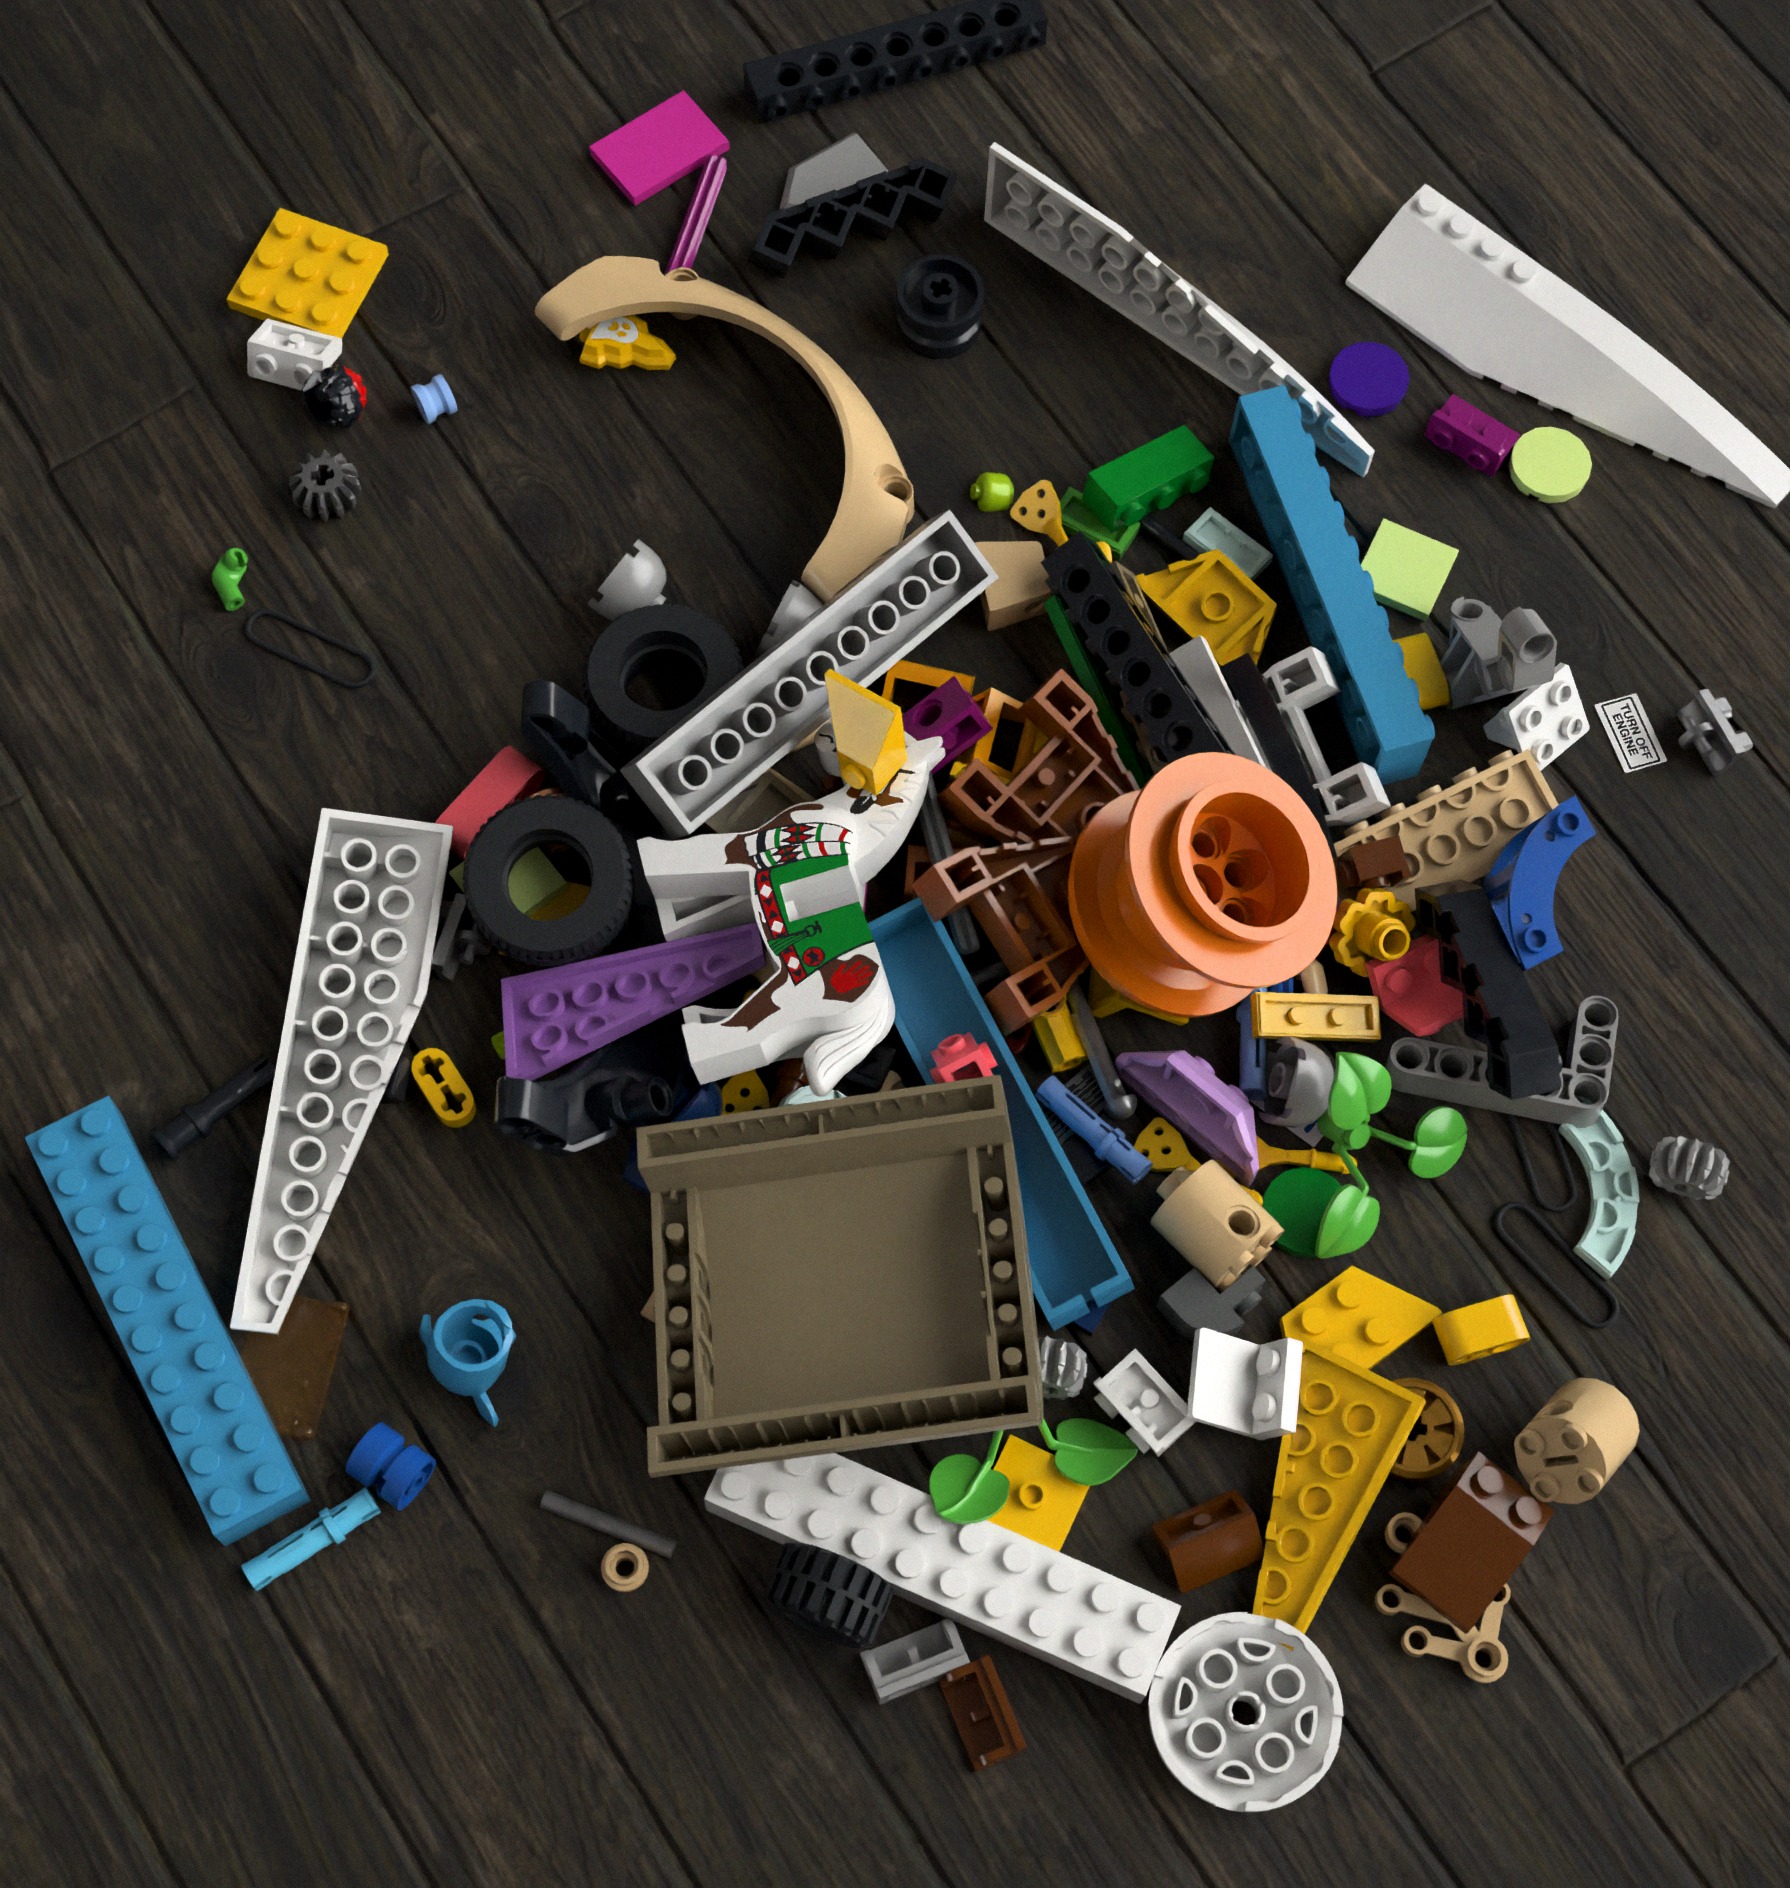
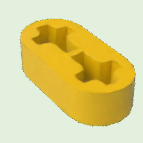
M427 1048L420 1051L412 1061L411 1071L422 1094L444 1125L451 1128H460L467 1125L476 1114V1104L469 1087L444 1051L437 1048ZM432 1062L435 1067L440 1066L439 1071L443 1082L437 1085L430 1074H426V1064ZM450 1091L458 1102L463 1101L461 1103L463 1111L456 1114L452 1109L447 1110L449 1107L444 1094Z

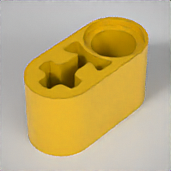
M1419 633L1392 640L1393 642H1398L1404 655L1403 667L1408 679L1413 678L1419 690L1418 703L1421 710L1447 705L1449 702L1448 683L1429 636L1426 633Z
M1504 1295L1440 1315L1432 1321L1450 1366L1503 1352L1530 1340L1514 1295Z

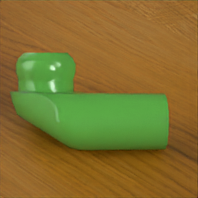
M230 548L226 551L216 565L211 578L228 611L237 610L245 603L237 585L246 571L248 558L247 554L239 548Z

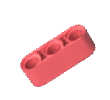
M507 746L503 748L436 820V824L450 825L454 828L450 851L465 861L467 851L470 849V843L474 842V836L477 832L479 833L483 823L486 824L488 822L487 819L496 815L495 813L499 809L503 810L504 806L512 805L514 801L519 799L520 801L525 800L524 797H529L536 793L544 780V769L514 747Z

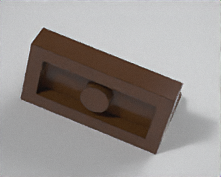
M1236 1489L1151 1525L1155 1541L1170 1561L1176 1585L1181 1593L1189 1592L1260 1561L1264 1556L1265 1550L1255 1514Z

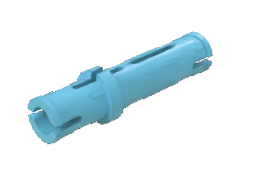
M366 1487L362 1488L352 1497L330 1510L327 1507L318 1512L320 1516L308 1525L284 1538L259 1556L242 1564L241 1567L253 1588L259 1591L262 1587L272 1582V1580L307 1560L324 1547L329 1546L333 1542L337 1544L346 1540L345 1535L380 1514L381 1510Z

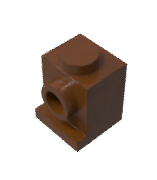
M1399 835L1350 847L1338 857V877L1341 885L1344 888H1348V890L1362 886L1372 890L1375 888H1385L1389 885L1392 888L1401 885L1412 877Z

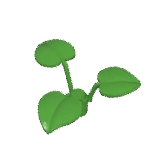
M1336 1053L1335 1074L1329 1091L1328 1107L1326 1112L1319 1117L1317 1126L1320 1134L1335 1142L1332 1146V1151L1340 1156L1356 1181L1358 1188L1352 1184H1346L1337 1190L1330 1199L1324 1211L1316 1240L1315 1255L1319 1258L1347 1254L1362 1247L1373 1235L1379 1221V1203L1375 1198L1367 1196L1369 1186L1347 1153V1150L1364 1147L1369 1141L1370 1136H1373L1404 1149L1412 1150L1408 1162L1409 1170L1422 1178H1434L1447 1172L1457 1162L1467 1140L1466 1132L1468 1128L1462 1115L1448 1106L1435 1107L1422 1116L1415 1128L1414 1141H1407L1369 1126L1370 1114L1379 1112L1387 1104L1390 1098L1392 1082L1389 1072L1384 1066L1367 1056L1356 1053Z
M1044 1417L1042 1425H1038L1048 1448L1057 1450L1054 1462L1056 1469L1062 1476L1076 1484L1093 1486L1110 1480L1138 1452V1446L1124 1434L1094 1420L1072 1418L1062 1421L1056 1429V1440L1053 1438ZM1004 1430L994 1431L983 1464L975 1457L966 1454L951 1455L938 1462L929 1480V1492L936 1515L949 1522L972 1524L991 1518L1003 1508L1009 1496L1010 1483L1004 1474L990 1468L994 1463Z

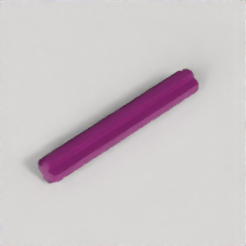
M712 154L705 161L664 276L676 268H692L727 171V161L722 156L717 157Z

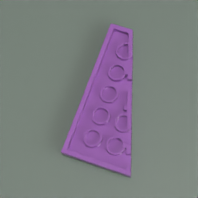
M757 922L501 979L506 1076L533 1081L767 966L764 942Z

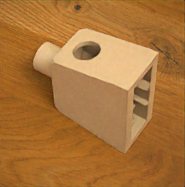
M1037 541L975 542V545L999 576L995 582L979 594L988 631L1047 613L1043 603L1052 597L1053 592L1045 581L1049 575L1041 564L1045 559L1041 543Z

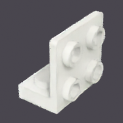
M1207 1328L1196 1329L1187 1417L1197 1422L1258 1440L1296 1433L1303 1342L1288 1337L1258 1345L1223 1333H1217V1331Z

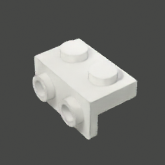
M1136 1348L1103 1378L1099 1377L1093 1382L1095 1388L1100 1392L1094 1397V1400L1112 1419L1117 1414L1122 1416L1131 1426L1125 1434L1138 1446L1143 1454L1151 1448L1159 1457L1196 1422L1187 1417L1188 1405Z

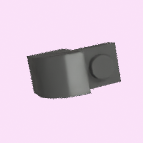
M1253 1266L1219 1294L1194 1267L1160 1296L1156 1308L1181 1335L1189 1340L1194 1341L1195 1330L1200 1328H1207L1217 1331V1333L1235 1337L1239 1334L1244 1324V1321L1236 1312L1238 1311L1241 1316H1244L1262 1300L1258 1293L1261 1291L1266 1280Z

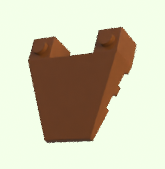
M1060 668L1047 678L1019 708L1049 739L1005 785L976 758L958 772L937 795V799L965 828L1002 843L1016 842L1017 845L1036 843L1040 839L1080 835L1089 820L1103 806L1121 795L1140 790V787L1132 772H1127L1116 751L1118 746L1112 735L1106 733L1096 714L1098 709L1093 699Z
M1080 835L1040 839L1036 843L1017 845L1016 842L1004 843L1000 847L980 849V846L968 847L934 864L912 884L934 922L968 905L1012 976L1002 981L982 997L1005 1036L1038 1018L1062 1000L1069 991V987L1091 963L1077 939L1068 903V880L1071 860Z

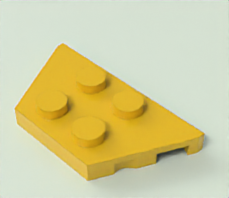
M1219 549L1200 554L1191 561L1182 560L1169 564L1168 569L1144 576V573L1135 576L1143 595L1187 638L1192 640L1200 635L1206 639L1219 668L1246 653H1249L1257 666L1277 611V604Z
M1351 1266L1284 1315L1279 1324L1283 1339L1289 1337L1299 1340L1300 1335L1370 1370L1432 1324L1435 1318L1442 1315V1311L1414 1295Z

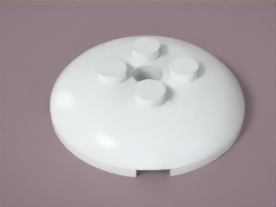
M1248 1612L1224 1613L1205 1619L1190 1627L1171 1644L1163 1655L1155 1671L1149 1693L1150 1729L1155 1746L1164 1764L1182 1786L1205 1802L1227 1810L1238 1812L1268 1811L1287 1805L1303 1796L1321 1780L1331 1766L1339 1747L1343 1717L1341 1691L1335 1674L1325 1656L1298 1629L1277 1618L1274 1620L1260 1615L1247 1614ZM1279 1643L1292 1646L1294 1649L1292 1651ZM1237 1701L1249 1703L1254 1708L1256 1714L1254 1724L1242 1725L1235 1721L1232 1714L1233 1703Z

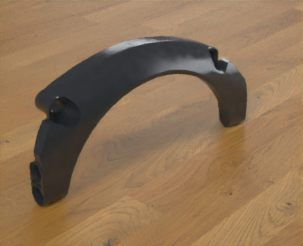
M545 680L529 682L523 688L521 733L544 760L567 797L574 798L576 801H583L585 805H591L595 810L601 812L603 817H607L610 823L616 827L631 859L635 884L634 901H632V908L628 914L627 922H624L623 929L619 931L616 939L611 940L610 955L667 942L663 934L654 895L645 877L637 840L652 837L659 840L678 841L691 838L692 833L676 839L671 838L621 773L620 769L629 763L624 753L597 727L589 725L590 713L586 705L553 682ZM701 998L582 1056L571 1069L553 1081L532 1082L507 1076L499 1078L496 1088L495 1129L528 1148L561 1157L615 1136L617 1134L616 1122L625 1127H633L670 1115L673 1111V1105L681 1087L689 1059L681 1026L685 1024L682 1009L693 1005L700 1006Z

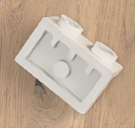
M266 319L247 341L248 375L253 378L302 390L303 382L309 378L312 371H322L324 368L330 367L342 353V338Z

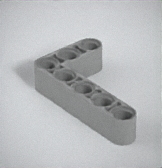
M1591 996L1581 1002L1570 1028L1565 1068H1562L1559 1074L1560 1090L1547 1092V1096L1537 1094L1511 1100L1489 1088V1082L1486 1080L1489 1079L1487 1052L1418 1038L1404 1037L1397 1040L1391 1047L1385 1068L1391 1077V1088L1399 1092L1561 1125L1568 1123L1576 1128H1586L1592 1126L1597 1121L1609 1095L1619 1018L1618 1009L1611 1000L1603 996ZM1587 1019L1597 1021L1602 1027L1591 1025L1587 1022ZM1581 1058L1592 1059L1597 1065L1586 1064ZM1398 1062H1410L1415 1066V1068H1404ZM1442 1070L1454 1071L1459 1077L1451 1078L1446 1076ZM1576 1096L1589 1098L1592 1105L1580 1103Z

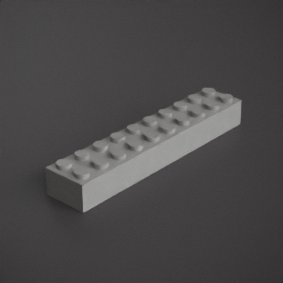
M950 509L929 519L620 769L621 773L672 839L690 835L831 718L824 676L829 668L867 688L995 582L999 576Z

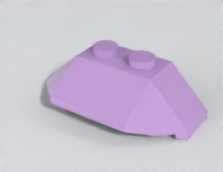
M1185 1050L1125 1052L1116 1058L1114 1067L1122 1083L1215 1161L1218 1159L1236 1175V1179L1247 1188L1252 1184L1259 1170L1254 1110L1243 1091L1234 1085L1227 1086L1215 1076L1214 1069L1207 1061L1198 1056L1193 1058Z

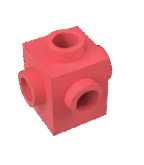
M970 1032L964 1035L955 1034L949 1036L938 1044L937 1049L930 1052L937 1065L929 1070L936 1084L993 1076L990 1069L997 1066L987 1043L983 1042L977 1045Z

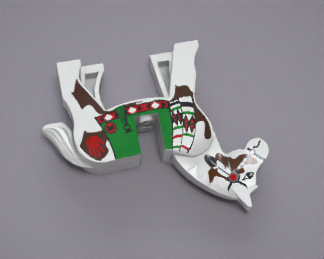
M829 721L818 729L815 733L814 741L823 768L829 774L841 777L832 721ZM904 731L907 761L877 796L863 788H853L842 778L844 788L814 802H804L788 807L755 830L742 833L702 834L678 841L659 840L652 837L637 840L645 877L654 895L663 934L667 942L757 921L775 970V974L738 1008L713 1009L693 1005L682 1009L685 1024L681 1026L691 1066L700 1085L767 1066L776 1061L803 1058L811 1091L818 1097H824L828 1095L846 1073L860 1063L886 1037L894 1022L895 1004L879 952L863 913L866 882L877 875L894 856L908 835L924 801L929 781V772L946 754L945 749L940 748L943 743L941 736L917 741Z

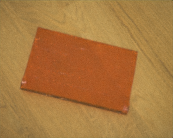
M294 1296L278 1335L248 1332L241 1359L278 1434L314 1440L350 1310L348 1304L342 1302L331 1303Z

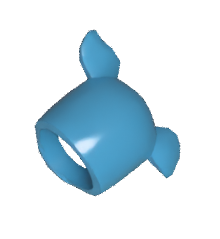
M472 1299L463 1301L444 1312L436 1321L433 1329L431 1327V1315H423L419 1334L421 1341L426 1347L428 1368L437 1381L449 1392L461 1396H472L482 1417L493 1427H496L499 1419L486 1391L503 1372L511 1345L516 1339V1334L512 1329V1321L505 1308L489 1300ZM480 1314L487 1316L489 1319L481 1321L474 1319L473 1316Z

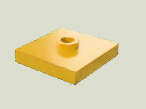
M1010 1434L993 1469L1008 1478L1010 1483L1009 1496L1003 1508L987 1520L1060 1552L1090 1486L1069 1481L1056 1469L1054 1463L1055 1455Z

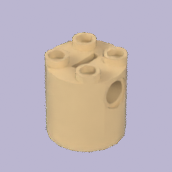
M1212 1159L1204 1163L1196 1171H1186L1180 1166L1162 1182L1156 1192L1165 1202L1160 1206L1150 1222L1221 1293L1242 1276L1241 1272L1249 1264L1252 1267H1256L1271 1252V1245L1285 1231L1247 1191Z
M1577 1378L1564 1383L1515 1438L1514 1447L1517 1465L1530 1485V1491L1533 1496L1542 1502L1555 1501L1565 1504H1579L1591 1500L1599 1493L1636 1446L1640 1432L1637 1414L1628 1398L1613 1385L1595 1378Z

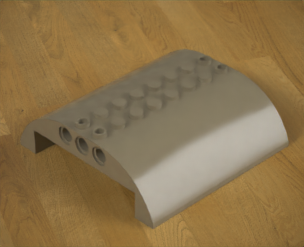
M1001 1075L637 1128L638 1170L651 1193L659 1426L647 1427L648 1474L651 1478L1042 1425L1044 1410L1043 1386L1029 1253L1016 1157Z

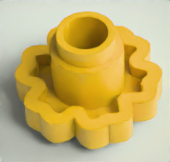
M1363 888L1359 891L1356 901L1352 899L1343 900L1338 911L1335 913L1333 927L1337 932L1329 940V945L1334 951L1335 960L1350 967L1353 973L1362 977H1368L1365 966L1366 962L1374 958L1381 961H1392L1402 957L1412 941L1409 932L1415 926V919L1410 914L1409 905L1406 902L1395 899L1392 892L1382 888H1375L1373 890Z

